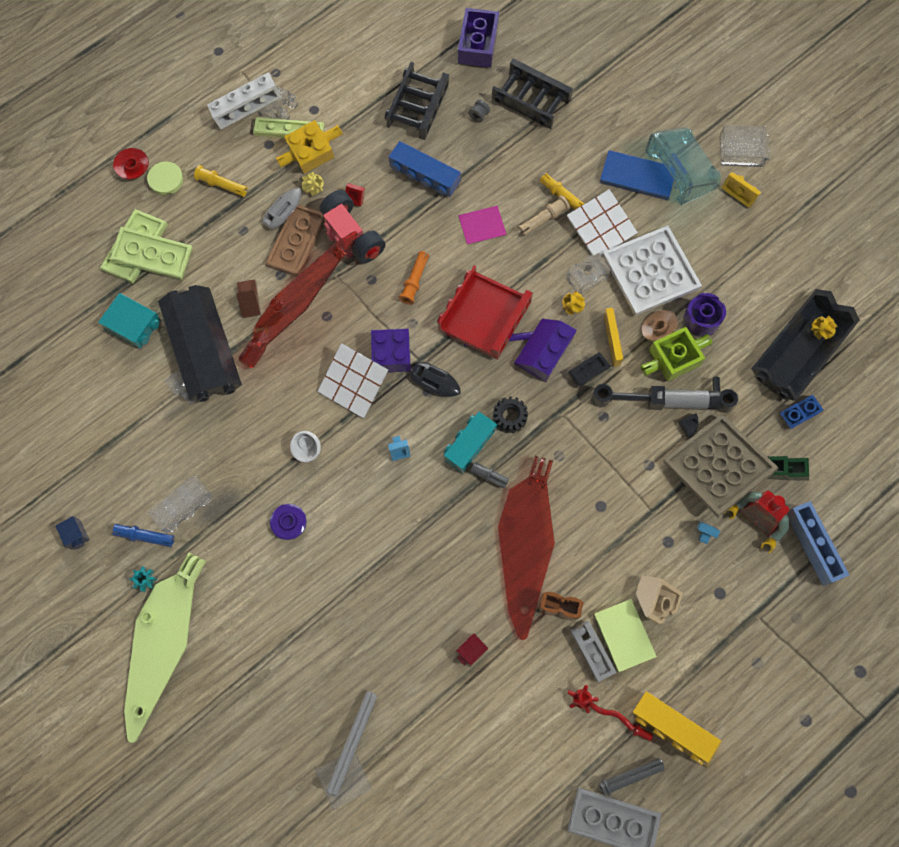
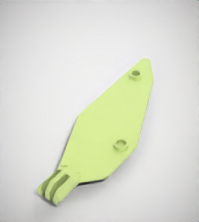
M190 552L187 554L176 575L155 585L136 619L124 709L127 740L130 743L137 741L187 648L194 583L206 563L205 560L194 556ZM142 708L143 712L140 715L139 710Z

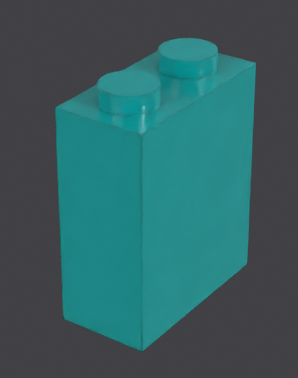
M119 293L98 323L104 330L141 350L143 345L148 343L152 332L159 327L161 319L156 312Z

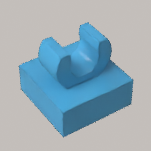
M400 436L392 437L394 443L388 444L392 461L411 457L407 440L401 441Z
M699 521L696 527L701 531L698 540L705 544H708L710 536L718 538L720 533L718 528Z

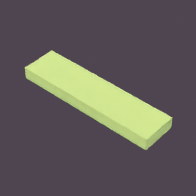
M256 117L253 134L254 136L285 138V135L311 121ZM317 122L321 131H324V122Z

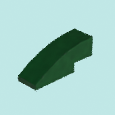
M767 456L778 467V470L767 479L810 481L809 458Z

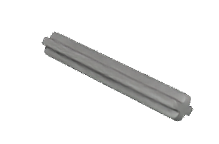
M367 691L326 789L328 794L337 796L377 699L375 693Z

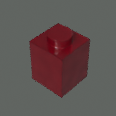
M473 633L456 650L459 654L456 658L464 666L468 664L471 667L488 650V647Z

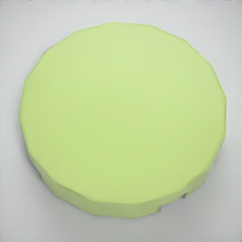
M168 161L160 162L149 170L147 181L150 188L156 194H173L181 188L183 174L175 163Z

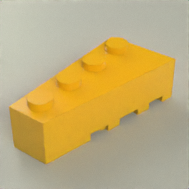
M647 691L633 711L637 723L643 727L649 726L652 728L656 736L663 740L666 738L675 749L682 753L684 751L691 756L690 758L701 766L704 765L708 768L720 748V739Z

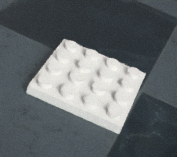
M669 226L606 250L602 254L634 316L692 293L702 287Z

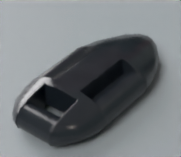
M418 362L410 373V378L416 385L437 396L453 397L461 394L460 386L455 378L448 372L430 363ZM421 369H424L422 375H421V376H418V374L420 373Z

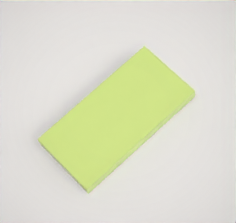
M135 209L124 227L161 237L168 224L166 221ZM113 245L100 267L101 271L133 284L141 269L111 262L110 256L114 248Z
M120 227L110 261L183 280L193 247L188 244Z

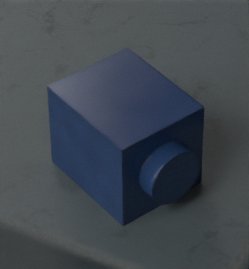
M74 516L55 526L64 546L71 550L83 547L85 542L90 540L81 520Z

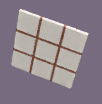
M610 189L567 215L594 259L600 257L604 251L618 246L638 233Z
M341 343L318 392L360 417L365 418L388 369Z

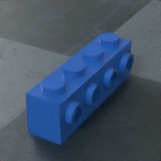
M401 141L398 142L389 155V165L394 171L401 172L408 178L421 182L425 187L435 189L441 195L451 197L461 182L460 171Z

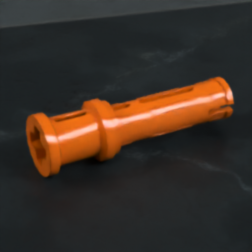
M424 251L418 252L409 279L404 282L403 292L398 297L404 304L413 305L415 302L414 296L420 289L419 281L429 258V254H426Z

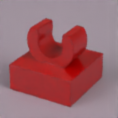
M348 183L345 192L353 200L354 205L361 207L364 201L365 188Z

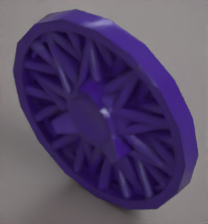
M281 505L271 515V530L275 536L282 540L296 539L306 529V515L297 505Z

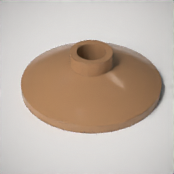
M657 311L648 316L644 321L642 334L647 340L655 342L674 333L678 326V319L671 311Z

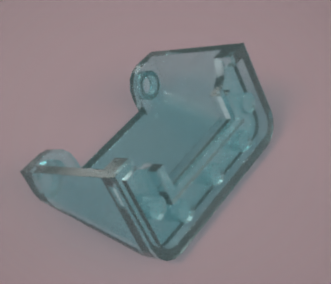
M682 127L656 131L650 135L645 151L649 157L653 155L655 159L660 157L676 182L674 188H679L680 196H677V200L681 205L718 188L721 174L714 168L690 129Z

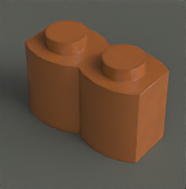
M544 592L541 596L538 610L546 615H559L563 619L573 621L581 617L584 602L575 597L563 598L555 592Z

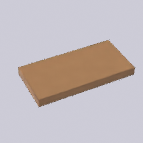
M298 205L286 219L265 263L266 266L300 278L325 223L322 213Z

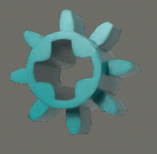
M144 566L139 571L133 570L134 575L132 578H129V580L135 583L132 588L138 589L140 587L141 592H145L146 588L149 587L154 588L152 584L157 580V578L152 576L154 570L149 569L147 571Z

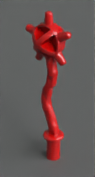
M584 685L583 689H579L576 692L570 690L567 692L573 697V703L570 704V708L578 707L585 709L588 714L590 713V707L599 714L616 717L633 732V736L638 735L649 742L651 741L653 734L640 728L639 724L637 726L632 725L620 712L598 707L594 702H598L599 698L592 697L591 693L587 691L588 685Z

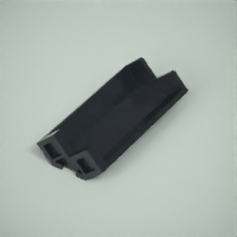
M194 285L188 287V291L180 293L177 290L171 291L161 298L158 303L188 398L192 401L205 402L215 393H225V395L234 393L242 383L209 287Z
M815 289L751 368L756 380L780 398L796 401L860 321L854 307L838 305L832 291ZM823 316L826 319L830 316L834 320L837 327L835 328V334L831 338L825 340L821 337V339H817L813 335L814 333L811 331V328H813L812 324L818 317Z

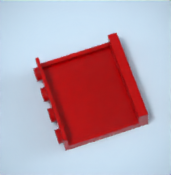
M474 265L471 271L468 270L466 272L462 285L459 284L456 288L454 298L448 301L444 314L441 313L437 320L439 332L498 360L530 306L533 292L526 289L525 293L522 294L476 272V266Z

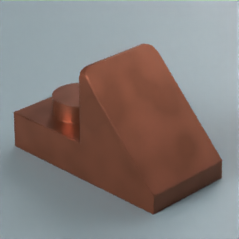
M255 279L237 282L238 292L236 295L242 318L261 315Z

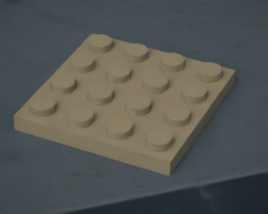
M723 414L672 452L663 461L717 518L778 470V467Z

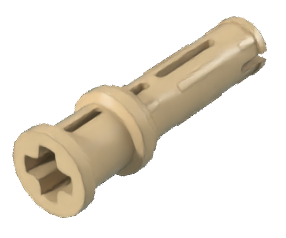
M559 196L557 201L547 204L545 210L520 225L518 228L522 230L521 234L526 236L550 218H557L558 214L564 210H569L570 205L564 196Z

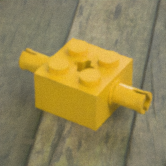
M316 120L284 136L290 149L288 152L276 157V160L281 168L295 160L305 174L335 158L329 142L342 136L343 133L338 124L325 132L321 131Z

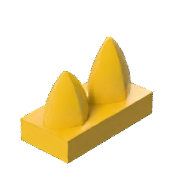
M733 172L728 175L721 189L748 208L753 206L761 194L756 187L744 180V176L736 175Z

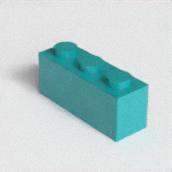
M479 411L476 415L472 414L466 423L467 427L464 430L461 429L456 434V441L452 445L449 444L443 452L445 454L444 461L462 474L497 430V424Z

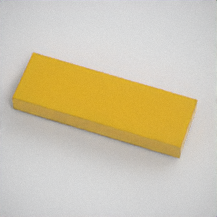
M606 308L604 321L613 367H617L623 361V354L614 309Z

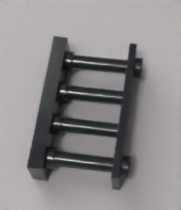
M513 58L509 66L510 77L501 89L493 86L492 99L496 103L503 104L538 122L541 126L551 129L554 121L552 114L561 101L567 104L570 102L573 88ZM520 79L525 84L516 97L507 93L514 81ZM534 86L540 89L532 103L529 104L522 99L530 87ZM549 94L555 97L547 111L544 112L538 109L537 106L544 96Z
M410 62L409 67L405 68L403 72V80L390 110H386L384 119L386 120L387 128L391 127L394 120L417 128L419 138L426 140L449 86L450 74L443 72L441 78L436 80L415 73L414 62ZM411 79L435 86L436 90L435 92L428 93L410 87L409 84ZM405 93H409L429 100L430 104L423 107L402 99ZM400 106L421 113L424 118L417 121L396 113Z

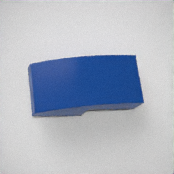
M811 395L782 411L780 415L789 428L793 429L824 410L814 395Z

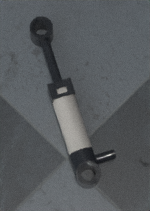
M714 376L712 378L713 391L665 389V386H651L648 394L613 392L609 385L599 384L594 389L591 399L593 404L600 408L606 407L612 400L648 401V410L679 408L718 410L722 413H727L734 408L739 398L738 394L732 389L720 391V377ZM598 393H604L607 398H600ZM723 398H727L730 404L725 403Z

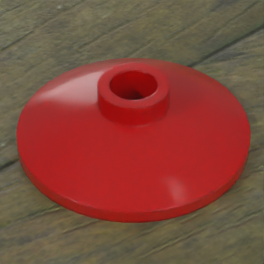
M138 148L122 150L116 155L113 162L116 174L127 180L141 177L149 166L147 155Z

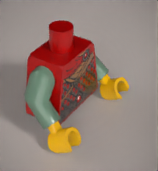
M767 490L763 493L751 491L727 510L733 512L729 519H734L738 509H741L740 512L768 537L771 535V539H767L761 545V548L766 544L770 545L771 550L768 553H771L776 548V541H780L789 529V518L787 516L789 507L785 505V499L782 496H775L771 491Z

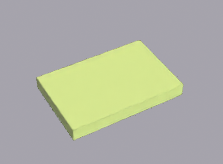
M632 599L593 614L618 672L657 657Z

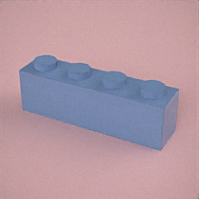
M811 501L792 508L787 513L789 522L822 585L825 586L849 576Z

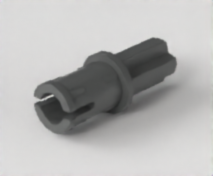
M478 462L473 464L470 473L485 479V482L489 481L501 488H505L509 482L507 477L493 471V468L489 469Z

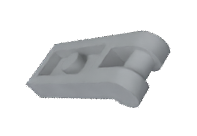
M589 621L582 623L583 626L575 627L570 632L596 681L600 682L617 672ZM587 633L590 638L583 641L581 636Z

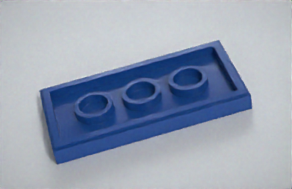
M609 150L599 183L669 200L677 167Z

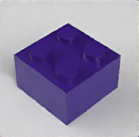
M409 328L371 330L372 361L388 369L387 373L411 372Z

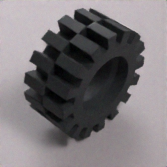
M509 396V399H506L504 397L502 401L499 400L497 405H495L493 421L500 428V431L505 430V433L509 434V431L515 433L516 430L519 432L522 427L524 428L527 422L528 411L527 406H524V402L522 400L518 401L519 398L515 397V399H512V396ZM514 409L518 414L517 419L514 421L505 420L503 417L504 411Z

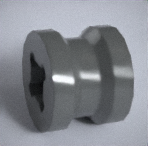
M479 99L474 103V107L470 108L468 113L476 122H482L484 116L490 112V107L486 102Z

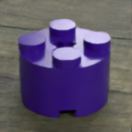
M701 293L690 301L684 313V324L689 332L695 335H713L725 319L726 307L716 295Z

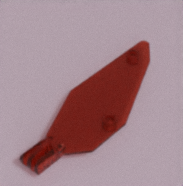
M353 231L334 243L270 301L269 306L254 326L253 339L248 342L238 357L242 364L254 368L265 353L266 346L308 309L341 259L345 257L346 252L358 236V232Z
M536 455L528 478L509 489L498 524L508 613L520 640H526L555 545L547 487L553 460L549 459L545 475L543 476L546 458H541L537 473H535L539 456ZM522 607H528L529 611L527 613H522Z

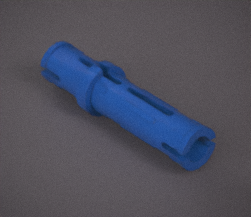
M117 523L114 525V532L112 533L113 536L128 538L133 542L137 540L170 548L173 546V539L175 538L174 535Z

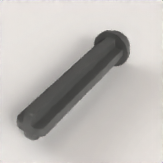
M660 758L610 779H602L599 787L604 796H611V793L664 771V764Z

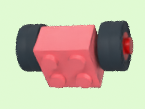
M336 190L326 196L319 207L325 219L326 234L331 242H336V247L341 255L345 254L348 259L354 255L360 263H369L383 252L386 243L379 233L374 230L363 234V230L350 215L354 207L353 200L344 190Z

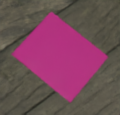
M498 205L458 215L467 244L507 235Z

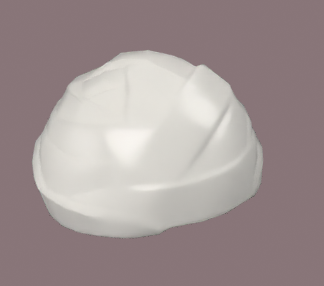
M301 431L293 436L290 448L292 455L297 460L311 462L319 455L321 444L318 437L310 431Z

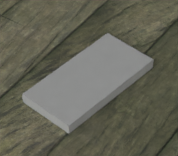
M577 787L567 831L615 847H654L662 814Z

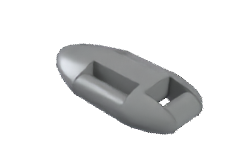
M294 188L282 194L265 213L262 220L263 225L271 230L282 225L298 206L301 198V188Z

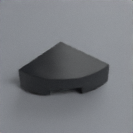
M697 413L679 421V425L687 439L691 438L698 428L699 419Z

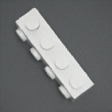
M268 72L207 105L213 119L219 128L223 129L282 97Z

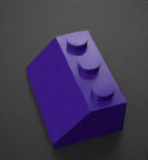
M542 318L514 364L546 383L573 340L577 330L562 321Z

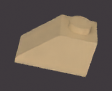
M645 575L641 576L636 591V596L645 616L657 624L663 623L668 615L677 613L683 595L681 591L663 579Z

